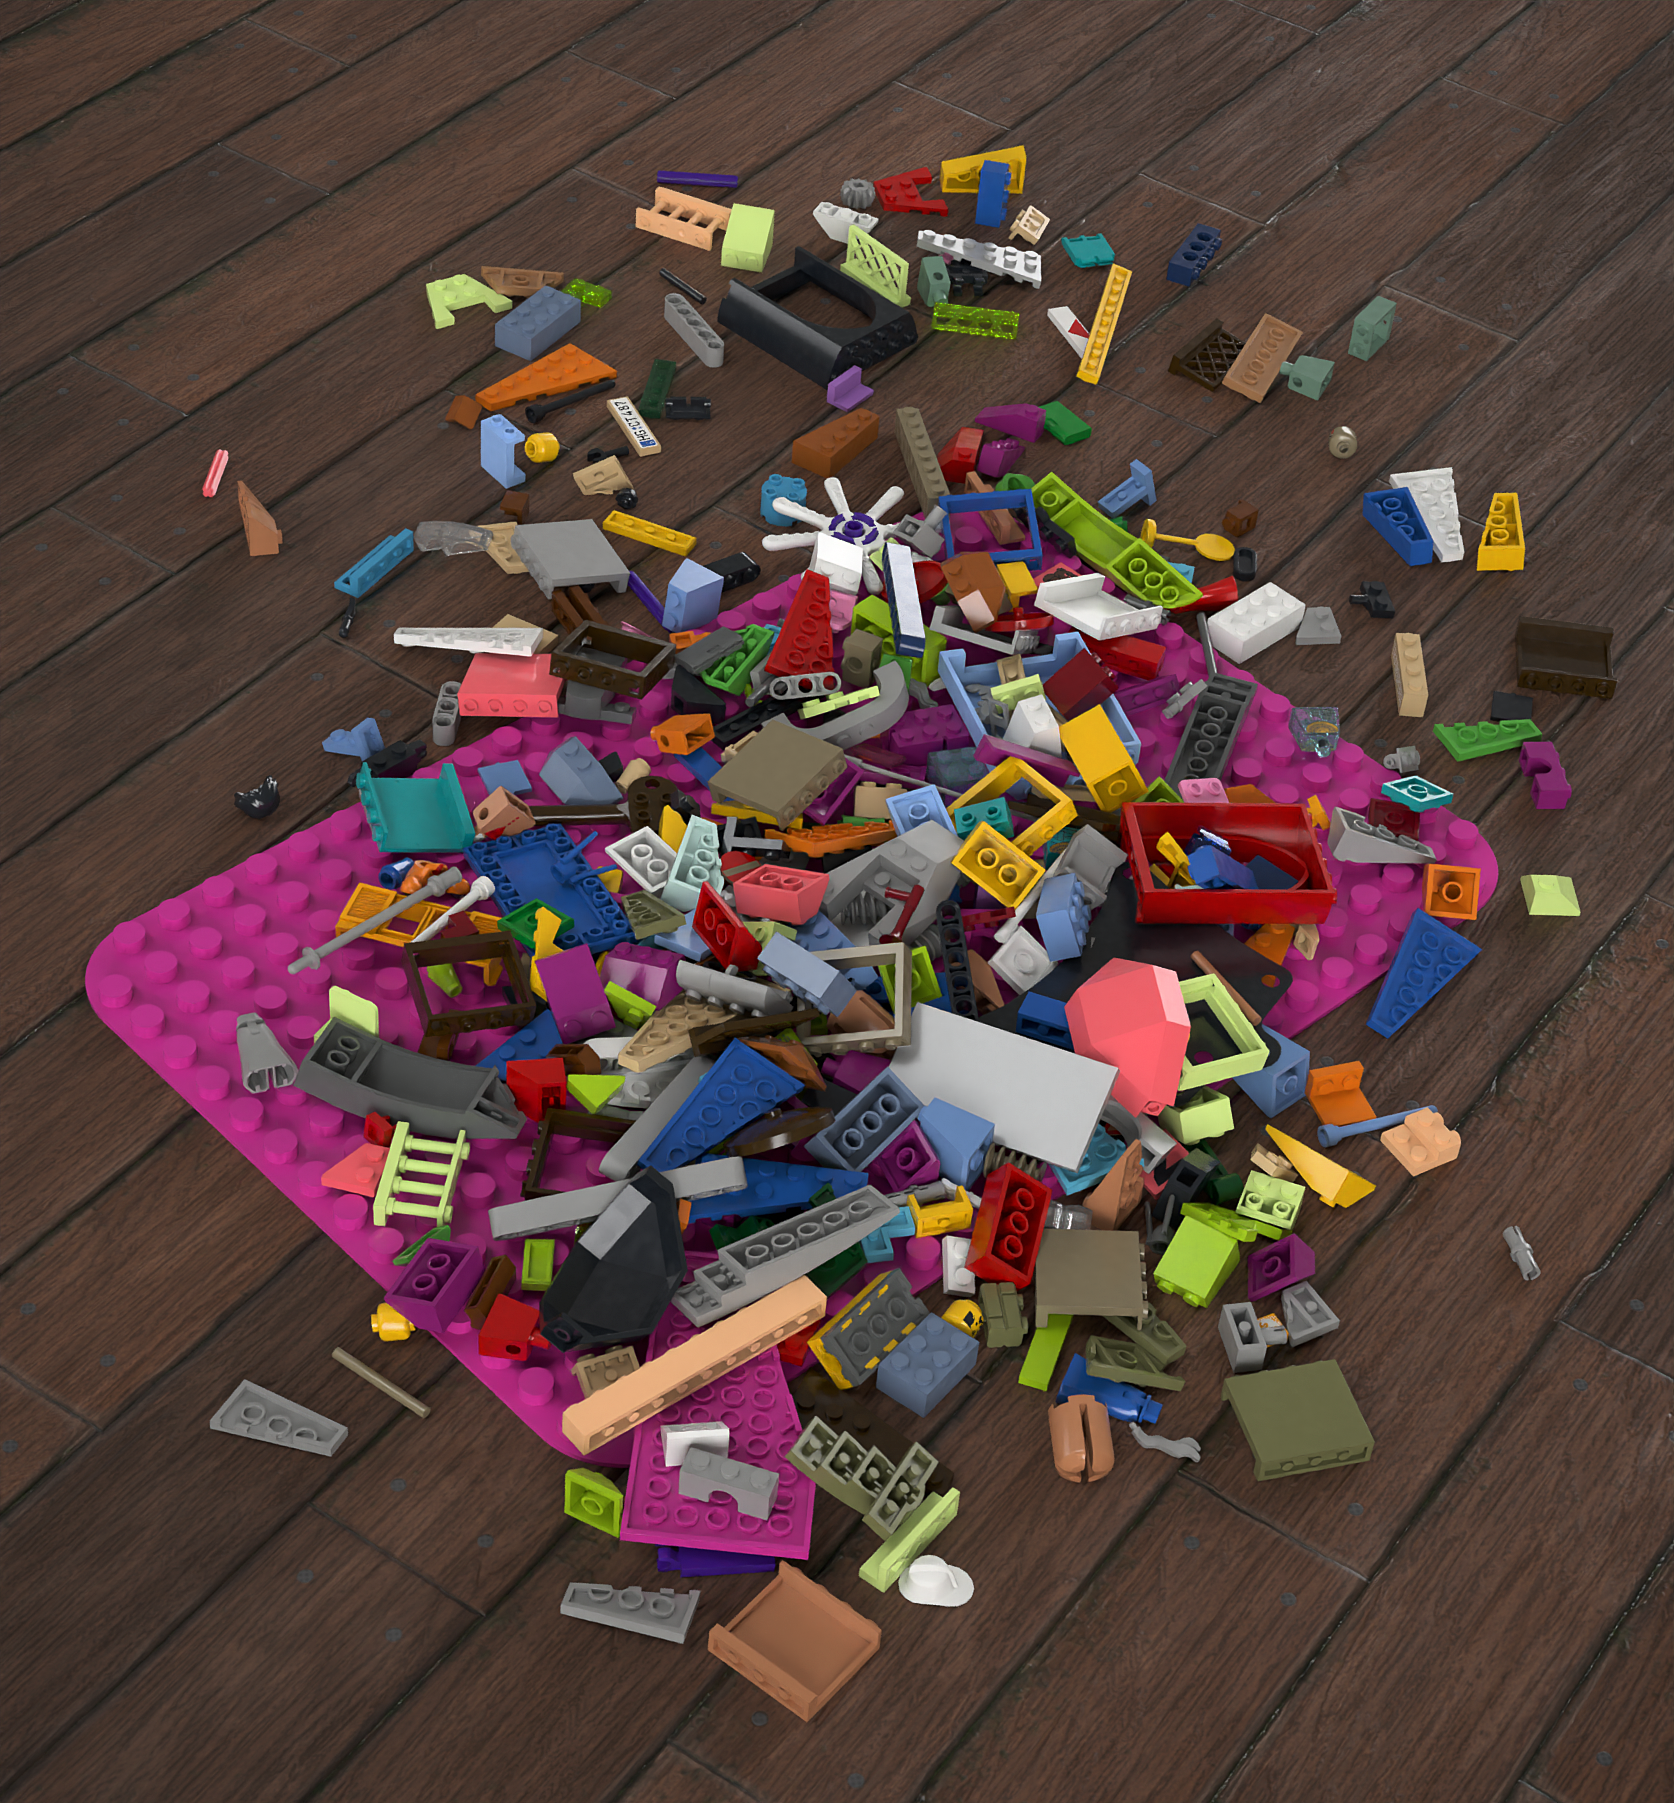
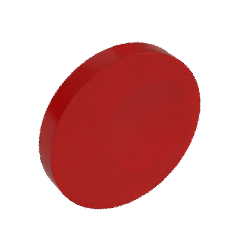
M927 560L913 563L919 603L921 604L941 592L948 581L941 569L940 562ZM884 580L882 583L883 590L880 593L884 602L888 603Z
M1023 607L1013 608V614L998 616L997 622H994V624L986 627L984 630L1004 632L1044 628L1054 625V616L1049 613H1023Z

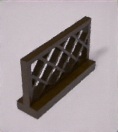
M1216 318L1173 355L1168 372L1174 376L1181 372L1213 392L1222 384L1225 375L1234 363L1227 362V359L1236 360L1239 355L1237 349L1242 350L1246 343L1222 328L1224 322ZM1222 337L1229 342H1221L1219 338ZM1209 348H1217L1218 352L1210 351ZM1223 349H1231L1232 352H1224ZM1198 357H1206L1207 361H1199ZM1212 358H1221L1222 362L1213 361ZM1187 366L1196 367L1197 370H1191ZM1201 367H1208L1211 371H1202ZM1216 368H1224L1225 372H1217ZM1205 377L1214 378V382L1208 381Z
M1028 794L1027 802L1008 801L1009 809L1024 812L1037 818H1041L1056 805L1050 799L1039 798L1035 794ZM1074 804L1078 816L1065 827L1081 829L1088 824L1106 839L1120 842L1122 835L1120 833L1121 815Z
M818 1008L693 1027L688 1032L694 1056H706L723 1053L734 1038L750 1036L765 1038V1036L776 1037L787 1028L794 1029L819 1017Z

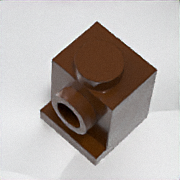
M1240 499L1238 505L1227 510L1225 519L1222 521L1224 530L1238 538L1254 529L1259 509Z

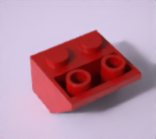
M563 1058L506 1061V1084L516 1099L514 1104L518 1111H523L525 1116L539 1123L541 1120L544 1121L548 1107L566 1110V1075Z

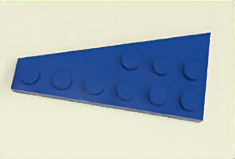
M1417 908L1411 915L1365 1025L1388 1039L1483 949Z
M734 1038L640 1157L637 1166L643 1170L652 1166L658 1172L682 1168L762 1117L765 1112L776 1108L801 1092L805 1085Z
M704 1153L696 1158L695 1165L729 1157L726 1155ZM743 1158L748 1187L739 1191L689 1201L692 1204L688 1224L696 1223V1219L710 1217L711 1221L722 1220V1216L738 1214L740 1217L786 1212V1208L798 1206L801 1207V1210L812 1209V1206L808 1203L809 1198L826 1183L829 1182L837 1199L867 1186L869 1173Z

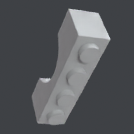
M1110 1095L1100 1120L1115 1127L1126 1140L1128 1147L1135 1139L1141 1141L1142 1158L1144 1159L1143 1170L1148 1174L1151 1173L1165 1160L1177 1142L1145 1114L1140 1112L1135 1118Z

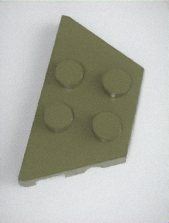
M1092 1335L1086 1343V1373L1090 1376L1107 1378L1117 1383L1124 1381L1134 1383L1140 1387L1147 1385L1181 1391L1186 1382L1180 1376L1173 1377L1165 1374L1163 1370L1166 1365L1150 1355L1139 1344Z

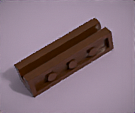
M579 585L569 587V597H566L561 589L552 591L551 611L569 635L585 620L609 626L608 622L604 621L600 616L598 608L592 605L589 596L582 591ZM587 636V640L592 641V637Z

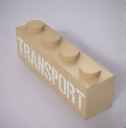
M1396 633L1391 660L1399 716L1423 717L1428 690L1420 635Z

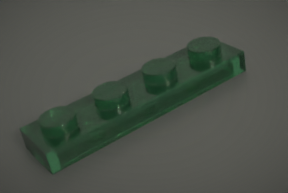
M660 359L654 360L638 412L641 416L661 418L675 375L677 362Z

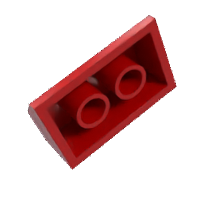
M708 881L702 882L692 928L725 969L731 964L739 968L737 972L757 970L759 963L757 958L762 952L761 944Z

